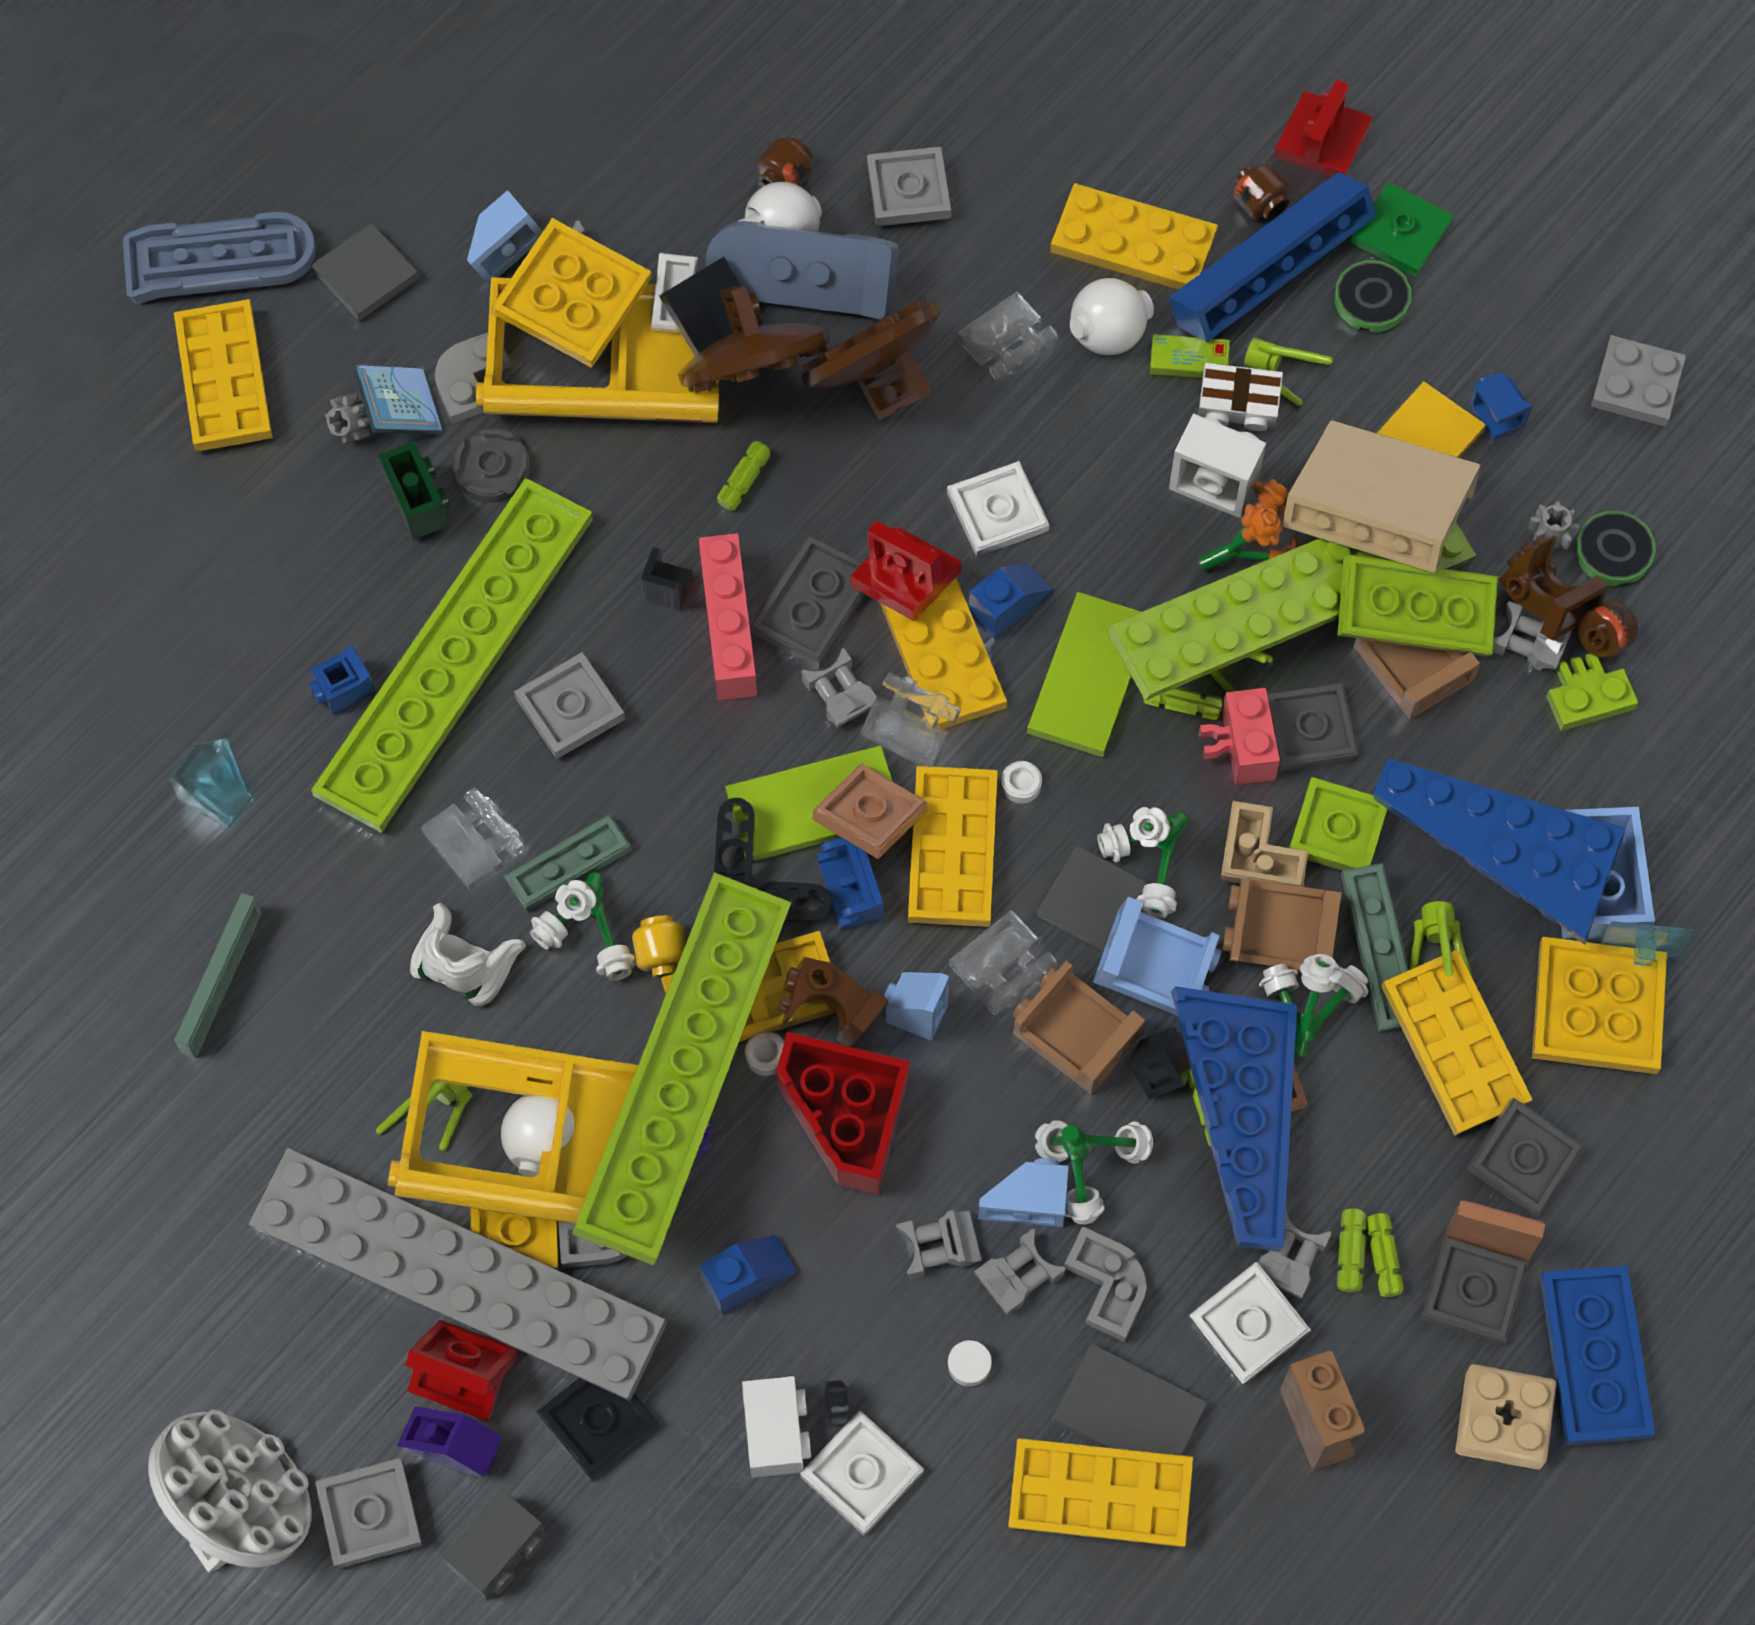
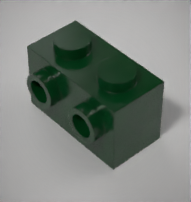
M415 441L378 454L383 477L411 539L415 540L448 527L445 511L451 509L449 500L443 487L436 489L432 479L437 478L431 460L428 456L422 458Z

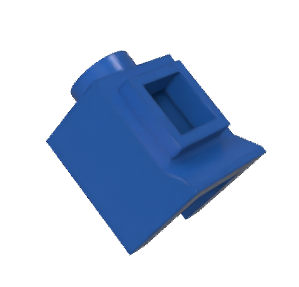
M1504 372L1497 375L1490 373L1480 378L1474 386L1469 403L1479 420L1486 424L1485 429L1493 440L1526 425L1533 406L1524 400V396L1512 378H1507Z
M350 645L342 653L310 669L314 681L308 684L317 703L321 705L326 702L333 715L376 693L371 676L353 645ZM346 673L348 674L349 677L337 682L334 685H331V681L345 675Z

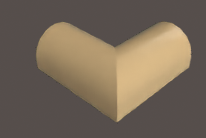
M1233 801L1220 879L1221 881L1240 884V878L1303 887L1308 851L1268 845L1273 807Z

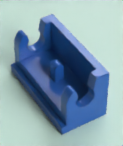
M842 837L820 845L822 852L816 854L826 889L831 895L832 907L840 931L884 919V903L867 852Z

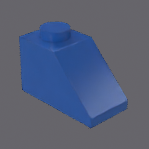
M1028 563L1000 567L969 591L968 607L972 617L995 639L1053 594L1054 589Z
M776 1235L736 1243L699 1264L701 1279L721 1314L728 1312L797 1273Z

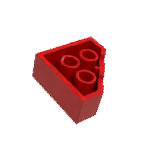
M787 1032L776 1070L777 1085L837 1185L879 1195L910 1079V1061Z

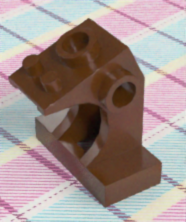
M1555 535L1546 540H1543L1541 536L1537 537L1532 542L1535 546H1532L1529 542L1521 547L1522 550L1508 560L1507 564L1510 568L1499 578V581L1514 602L1544 621L1540 633L1552 641L1578 627L1581 618L1589 610L1602 603L1609 587V583L1598 576L1578 586H1569L1561 582L1556 577L1554 564L1550 561L1551 552L1557 540Z
M804 957L797 968L790 967L783 991L790 992L789 997L783 996L782 1001H779L777 1010L784 1012L781 1023L785 1025L803 1004L822 1002L831 1007L837 1015L839 1035L835 1039L842 1045L851 1047L889 1000L876 990L872 994L869 993L834 964Z

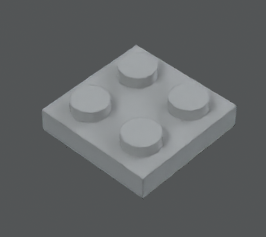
M941 147L867 154V167L876 226L951 218V206Z
M1611 335L1591 407L1666 427L1686 355Z
M583 652L514 691L515 699L556 759L625 720L623 710Z
M402 1458L315 1481L332 1560L336 1570L423 1546Z

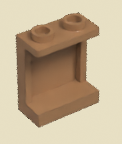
M1356 638L1354 643L1356 651L1409 720L1473 682L1480 666V662L1471 651L1462 656L1461 653L1358 638Z
M1240 878L1239 886H1231L1228 910H1235L1236 912L1234 926L1225 927L1222 951L1230 952V961L1268 966L1287 964L1289 969L1300 970L1301 964L1304 963L1307 957L1315 954H1325L1333 957L1342 892Z
M1065 961L1059 969L1052 967L1039 983L1041 990L1032 1000L1026 997L1013 1013L1015 1018L1013 1034L1089 1094H1092L1143 1035L1146 1020L1133 1010L1127 1016L1073 974V965Z
M1326 1351L1290 1364L1280 1388V1393L1312 1470L1315 1471L1353 1457L1355 1451L1350 1439L1361 1436L1365 1428L1333 1352Z

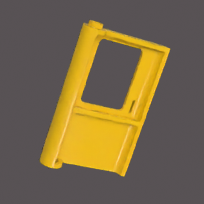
M491 277L486 375L484 383L477 382L476 406H483L484 414L698 423L718 422V380L716 381L717 387L699 393L689 392L688 387L681 386L678 378L680 370L695 357L682 334L651 331L656 284H647L612 337L610 384L607 387L506 384L502 380L505 325L508 322L492 314L493 304L511 278Z
M422 1031L400 1161L391 1160L387 1186L396 1187L394 1196L576 1224L638 1065ZM434 1082H445L526 1096H544L559 1100L552 1148L550 1152L542 1151L538 1174L534 1177H525L423 1160L419 1155L430 1086ZM568 1107L574 1117L575 1128L572 1138L561 1148Z

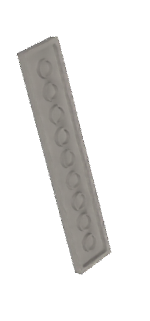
M289 1148L286 1149L248 1224L256 1230L628 1401L631 1400L667 1325V1321L662 1317Z

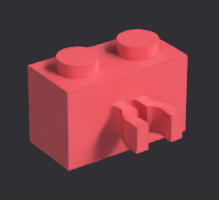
M1266 688L1226 692L1222 708L1224 727L1214 724L1200 725V739L1210 737L1219 741L1216 745L1204 746V760L1214 759L1225 752H1229L1235 785L1275 781L1280 758Z

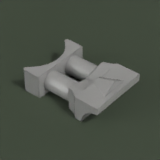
M1508 601L1504 613L1509 621V629L1503 635L1494 638L1493 652L1503 656L1505 649L1528 657L1527 661L1533 665L1534 669L1539 671L1543 668L1556 670L1572 630L1552 641L1540 633L1543 623L1521 615L1523 607ZM1516 629L1536 637V640L1532 642L1512 633Z
M841 648L838 660L828 669L822 671L802 670L803 683L809 691L816 688L826 703L827 719L829 722H833L836 727L880 704L871 687L858 681L850 670L852 668V659L845 648ZM836 677L844 691L838 693L830 682L831 679Z
M947 1211L942 1218L938 1219L939 1222L914 1227L912 1220L896 1224L898 1233L908 1238L914 1246V1259L907 1270L910 1280L926 1276L924 1268L945 1263L965 1267L982 1262L970 1211ZM943 1238L944 1246L920 1252L919 1244Z
M1285 1212L1284 1248L1279 1252L1269 1251L1267 1254L1262 1255L1258 1264L1277 1288L1302 1299L1311 1280L1309 1269L1318 1251L1324 1252L1332 1233L1331 1231L1316 1235L1304 1233L1291 1223L1287 1212ZM1294 1240L1302 1243L1295 1260L1287 1258V1255Z
M1031 1229L1021 1236L1019 1242L1021 1246L1007 1257L990 1259L974 1271V1274L1006 1315L1013 1310H1019L1023 1307L1029 1293L1047 1279L1053 1285L1065 1275V1267L1052 1265L1043 1260L1038 1254L1034 1244L1035 1229ZM1033 1260L1037 1266L1024 1276L1019 1278L1014 1273L1027 1262Z

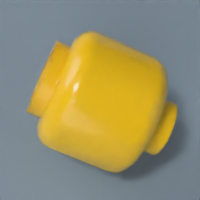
M669 915L654 916L641 920V926L634 930L632 934L637 967L642 971L652 972L654 979H661V977L674 974L687 943L684 926L673 921L672 916Z

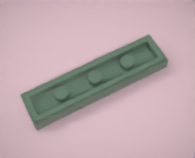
M1383 863L1343 870L1341 878L1364 974L1368 979L1367 987L1378 1033L1400 1029L1401 1026L1381 984L1390 978L1409 971Z
M241 892L174 1040L184 1055L193 1058L198 1056L262 915L254 896Z

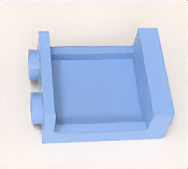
M1127 897L1117 911L1093 982L1177 1016L1171 994L1172 989L1178 986L1204 991L1209 990V986L1204 985L1207 972L1212 973L1219 961L1221 950L1216 948L1220 935L1211 932L1208 937H1202L1141 912L1143 902Z

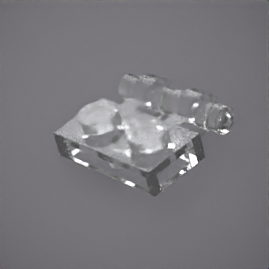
M1015 292L958 331L957 340L980 366L994 358L996 363L989 367V372L994 379L998 380L1007 373L1012 375L1022 367L1021 363L1031 356L1043 354L1048 350V345L1058 338V335L1052 326H1048L1040 332L1034 331V329L1041 325V316L1018 292ZM1018 340L1023 342L1022 345L1013 351L1007 349Z
M889 672L883 682V686L895 692L892 701L881 696L874 700L860 735L920 766L935 767L950 735L949 731L937 726L938 720L942 716L954 723L961 712V708L948 702L949 697L939 692L934 695L917 686L916 680L908 676L901 678ZM909 700L927 709L923 718L905 709Z
M472 788L464 796L472 807L467 813L463 815L453 803L421 826L423 834L469 891H472L503 869L502 862L496 854L506 848L512 857H517L525 850V846L517 838L519 832L511 823L504 822L496 812V804L489 796L484 797L477 788ZM483 822L493 832L492 837L486 841L475 830Z
M1010 910L949 960V967L976 995L988 985L995 991V994L985 1002V1005L993 1015H996L1004 1007L1011 1008L1020 1000L1019 995L1032 984L1039 985L1045 974L1058 963L1055 957L1048 951L1038 959L1030 953L1038 945L1039 938ZM1017 962L1023 971L1008 982L1002 974Z

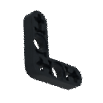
M730 798L725 801L719 808L717 818L714 872L763 892L771 889L779 890L783 894L784 900L791 902L790 890H798L796 899H809L811 892H817L819 899L825 901L824 907H818L817 914H810L807 906L795 905L797 913H787L785 921L819 922L825 919L831 912L832 899L828 890L822 885L752 880L756 822L754 809L749 802L742 798ZM736 806L741 807L742 813L748 815V820L741 821L739 827L740 836L748 834L747 842L736 838L723 840V834L732 835L733 830L731 820L725 819L726 814L733 813ZM729 847H740L746 853L745 863L738 869H730L723 863V853Z

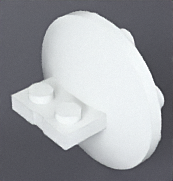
M210 1410L209 1412L191 1413L177 1418L163 1430L154 1442L148 1464L149 1479L154 1496L171 1524L190 1542V1547L208 1573L220 1569L226 1562L243 1567H266L277 1564L289 1557L305 1539L310 1528L312 1514L311 1501L307 1489L309 1482L305 1474L298 1470L294 1462L284 1451V1445L278 1437L272 1434H265L247 1422L225 1415L219 1410ZM279 1458L290 1468L287 1472L284 1470Z

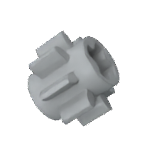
M355 392L330 400L333 408L325 414V417L327 418V425L331 434L342 436L343 443L360 440L370 435L367 427L373 423L368 402L361 399L358 400V394Z
M1556 501L1554 505L1547 508L1540 504L1536 517H1531L1528 525L1529 530L1536 531L1533 541L1539 536L1546 540L1555 535L1557 540L1553 549L1560 546L1566 550L1569 549L1572 541L1571 537H1576L1580 528L1579 524L1571 523L1575 510H1568L1566 507L1561 506L1559 501Z

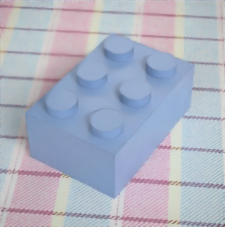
M1639 807L1566 810L1625 828V835L1586 942H1599L1612 922L1653 925L1655 918ZM1561 926L1563 939L1579 941L1573 937V933Z

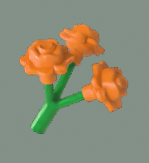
M1270 479L1264 484L1256 481L1252 489L1257 493L1256 499L1258 503L1255 506L1248 504L1245 507V515L1241 518V523L1244 526L1229 543L1198 558L1205 572L1233 558L1266 561L1302 546L1298 544L1297 535L1292 534L1289 544L1286 543L1282 550L1270 549V552L1238 550L1246 542L1252 543L1255 540L1262 547H1266L1269 544L1274 546L1279 543V534L1283 531L1277 513L1285 514L1289 494L1283 485L1276 482L1275 479Z

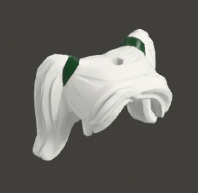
M442 903L433 906L434 918L423 933L411 958L410 972L413 978L432 979L435 982L443 983L448 988L461 992L464 998L474 1006H483L490 1003L500 991L516 957L526 948V944L520 939H511L502 942L491 952L471 945L457 936L448 934L452 922L451 913Z

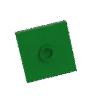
M1388 181L1373 203L1376 217L1353 233L1350 243L1417 277L1453 223L1454 215Z

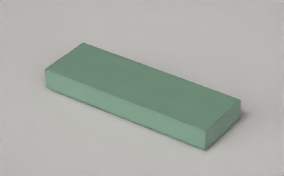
M608 814L505 875L506 882L528 913L555 897L560 886L568 885L572 880L582 881L590 873L597 872L632 851V848L612 816Z

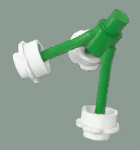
M1142 807L1133 815L1134 821L1130 824L1129 834L1126 833L1122 824L1111 826L1107 823L1104 824L1103 833L1097 835V840L1102 856L1104 858L1110 857L1116 863L1120 862L1121 857L1130 855L1129 843L1139 840L1140 844L1144 847L1162 849L1163 853L1157 883L1145 885L1142 895H1139L1137 900L1143 902V913L1163 919L1168 914L1176 911V892L1171 887L1166 886L1171 855L1176 844L1175 839L1182 834V828L1188 824V818L1182 812L1166 816L1157 807L1152 809Z
M592 872L584 882L572 880L568 885L560 886L555 896L556 901H558L557 910L560 914L555 917L545 911L539 918L533 917L531 919L533 929L530 931V934L544 949H548L550 946L561 948L563 945L561 941L568 936V932L563 925L567 919L574 918L576 921H582L590 915H595L606 946L597 955L599 965L596 971L599 975H605L610 981L622 980L631 974V969L636 965L635 956L630 954L629 948L626 945H615L605 915L604 903L601 900L604 893L602 887L604 878L601 874Z
M1315 954L1307 957L1300 966L1302 983L1310 989V994L1305 1012H1297L1294 1055L1307 1057L1310 1041L1314 1042L1316 1031L1320 1029L1325 1019L1343 999L1355 1004L1360 997H1366L1369 992L1366 986L1368 979L1359 969L1351 965L1347 969L1339 967L1332 957L1325 954ZM1279 964L1266 969L1263 972L1265 978L1259 983L1260 988L1265 989L1268 998L1280 996L1282 1003L1293 1004L1289 992L1299 987L1296 976L1299 974L1296 969H1288L1287 964ZM1334 989L1335 995L1317 1015H1314L1320 992H1328Z
M1057 1120L1052 1121L1050 1124H1042L1035 1134L1037 1139L1035 1149L1041 1158L1054 1159L1059 1162L1064 1161L1068 1156L1071 1158L1076 1188L1066 1194L1065 1216L1071 1217L1077 1224H1090L1094 1222L1105 1209L1103 1199L1099 1197L1098 1190L1085 1186L1082 1164L1083 1160L1090 1155L1092 1147L1096 1145L1115 1146L1117 1154L1133 1164L1139 1163L1140 1160H1146L1153 1148V1137L1150 1129L1139 1122H1131L1128 1125L1122 1126L1117 1131L1115 1137L1085 1134L1081 1129Z

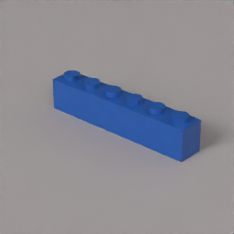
M1340 172L1325 181L1169 296L1178 327L1205 342L1211 340L1375 218L1376 213L1369 187Z

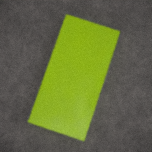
M1348 554L1343 557L1338 636L1464 654L1471 651L1473 655L1488 657L1493 655L1498 576L1437 568L1436 572L1433 573L1397 561Z
M1077 592L1029 721L1027 734L1102 758L1104 757L1132 678L1106 631L1111 624L1136 615L1141 611Z
M881 745L725 786L728 799L737 797L745 799L754 809L756 822L753 862L841 838L812 820L813 810L861 763L892 781ZM736 806L732 815L739 839L747 842L748 834L740 836L739 827L741 821L748 820V815L743 814L741 807Z

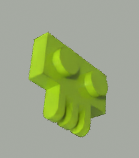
M1590 653L1585 656L1588 670H1586L1581 657L1572 658L1570 661L1574 674H1571L1565 661L1559 662L1556 671L1562 686L1550 689L1546 697L1560 730H1568L1636 710L1639 702L1624 668L1605 674L1598 657Z

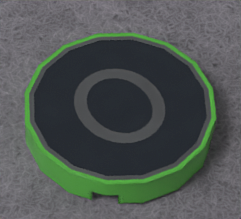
M1366 260L1351 265L1342 272L1335 287L1334 304L1340 317L1350 326L1360 329V327L1370 329L1369 332H1382L1394 328L1404 320L1411 303V287L1406 276L1395 266L1382 261Z
M1605 511L1592 516L1582 525L1575 543V553L1577 551L1578 563L1582 571L1590 578L1600 577L1609 583V586H1619L1628 582L1632 584L1639 581L1649 571L1656 553L1655 539L1648 526L1636 516L1622 511Z

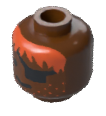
M779 138L775 140L759 157L757 162L758 172L761 175L759 177L761 184L765 186L774 182H789L801 186L812 173L811 151L803 142L796 138Z
M1267 164L1256 167L1250 165L1237 175L1235 179L1237 184L1233 191L1234 200L1252 219L1256 221L1264 219L1272 221L1285 211L1289 204V186L1272 167Z
M1606 601L1598 604L1581 618L1578 626V637L1582 646L1590 654L1599 658H1610L1619 654L1635 641L1638 633V621L1634 613L1627 605L1619 601Z

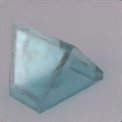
M227 738L193 745L169 776L179 801L227 829L232 826L253 798L247 792Z

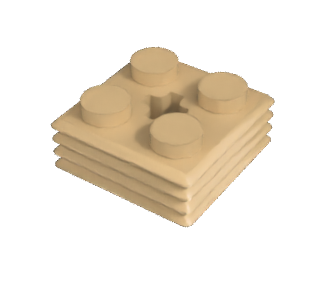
M1470 1365L1465 1374L1456 1453L1458 1455L1540 1470L1547 1461L1556 1381L1550 1378L1487 1366ZM1502 1408L1510 1410V1415L1516 1418L1512 1420L1510 1425L1503 1424V1417L1496 1415V1413H1500Z

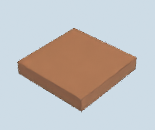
M861 763L813 810L812 820L879 859L926 812L927 802Z
M1462 1200L1459 1202L1448 1224L1445 1236L1529 1262L1542 1240L1545 1224L1538 1220Z

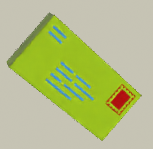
M1153 334L1150 374L1203 378L1205 363L1228 365L1230 340L1211 339L1205 342L1196 337Z

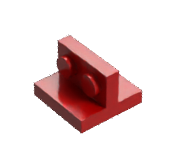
M1338 79L1335 80L1330 92L1323 91L1321 96L1304 90L1276 145L1274 156L1329 177L1334 176L1338 172L1347 176L1371 127L1373 116L1346 106L1350 84Z
M876 520L867 530L869 557L850 576L851 587L915 621L962 571L961 560L900 527L890 528Z
M439 1320L409 1350L405 1366L412 1368L413 1372L407 1392L488 1421L493 1415L503 1377L515 1365L518 1350L504 1343Z

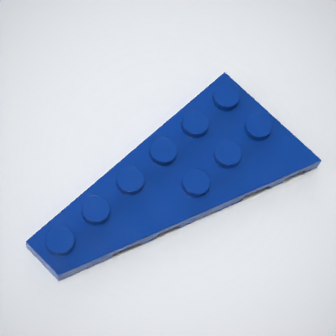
M1386 759L1373 793L1375 801L1413 827H1419L1435 838L1436 843L1464 858L1468 865L1516 898H1522L1541 911L1542 916L1552 923L1557 922L1573 933L1574 938L1584 945L1586 944L1625 835V828L1400 761Z
M1175 986L1171 994L1237 1246L1279 1252L1284 1248L1297 1005Z

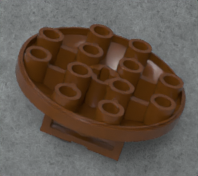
M734 286L720 291L733 333L697 354L680 370L678 378L681 386L688 387L689 392L694 391V393L717 387V380L746 381L760 376L759 368L761 367L763 369L769 368V370L774 368L775 370H780L798 364L796 358L798 355L799 357L805 356L808 358L827 352L826 344L829 343L830 336L826 327L805 323L787 322L758 325L756 315L761 314L755 293H748L747 286Z
M922 297L904 309L902 308L877 324L858 333L856 336L854 335L803 365L806 371L801 375L803 384L806 388H829L857 381L878 420L932 393V390L910 351L927 335L942 313L939 304L934 300L927 303L925 297Z

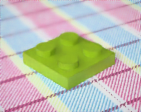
M1311 777L1290 848L1308 851V861L1342 871L1369 866L1373 859L1387 808L1375 801L1374 795Z

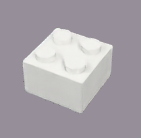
M1193 414L1174 451L1169 490L1241 518L1254 492L1252 487L1256 481H1259L1266 443L1260 441L1249 432H1238L1223 426L1221 422L1214 418H1203Z

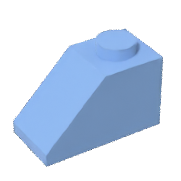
M508 190L479 214L467 258L470 265L488 285L491 284V277L498 278L531 250L543 232Z
M902 972L897 985L890 983L884 995L889 1000L884 1006L886 1007V1023L932 1041L948 1007L949 976L943 973Z
M1039 1158L1034 1162H1025L980 1198L978 1219L1063 1227L1069 1166L1060 1165L1059 1161L1049 1158Z

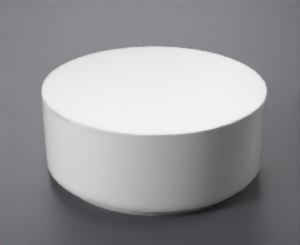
M1017 761L1005 768L1001 778V789L1006 798L1012 802L1024 804L1033 801L1039 795L1042 786V776L1035 765L1026 761Z
M768 1031L753 1035L745 1046V1058L748 1067L759 1075L768 1076L775 1074L784 1040L779 1035Z
M972 1340L963 1341L955 1345L948 1357V1371L952 1379L958 1384L967 1387L979 1385L986 1380L991 1370V1356L987 1348L981 1343Z

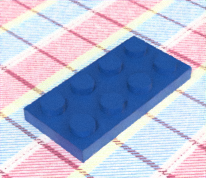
M1628 1265L1542 1272L1540 1283L1565 1446L1652 1439L1655 1436V1429Z

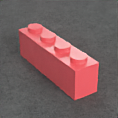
M738 533L700 537V557L717 700L756 697V674Z

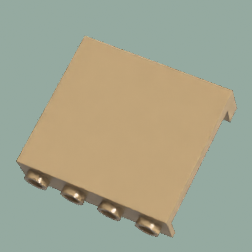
M1331 420L1288 494L1282 527L1435 573L1440 563L1443 545L1466 499H1472L1474 496L1481 464Z

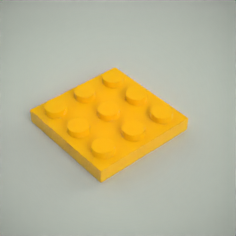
M552 218L493 304L492 314L592 368L651 280V271Z
M1542 937L1539 943L1532 1059L1658 1074L1661 1069L1667 952L1586 942L1584 945L1580 941Z

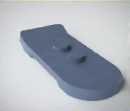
M286 212L259 213L255 217L183 225H177L176 223L147 225L128 232L123 238L126 294L135 303L142 304L160 297L287 284L299 279L311 268L316 255L314 237L305 221Z
M738 221L726 225L713 237L706 252V267L725 257L741 286H747L748 293L754 292L758 302L851 313L882 319L890 316L893 311L899 249L898 245L894 242L875 237L853 234L837 235L767 226L764 223Z

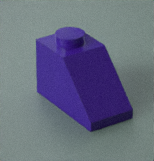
M414 1407L397 1447L456 1472L484 1477L496 1457V1449L502 1436L465 1414Z

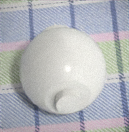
M774 182L763 186L754 193L746 206L745 218L739 221L764 223L767 226L818 232L822 210L818 200L802 187L789 182Z
M1115 278L1099 279L1085 286L1076 296L1071 309L1070 329L1074 337L1085 348L1100 355L1121 354L1131 349L1141 339L1146 329L1147 320L1153 316V303L1147 292L1144 290L1138 291L1131 284Z
M525 1095L512 1104L505 1114L501 1126L502 1146L509 1160L519 1168L518 1172L525 1177L536 1176L539 1172L542 1151H551L559 1100ZM568 1107L561 1148L572 1138L575 1128L574 1117Z

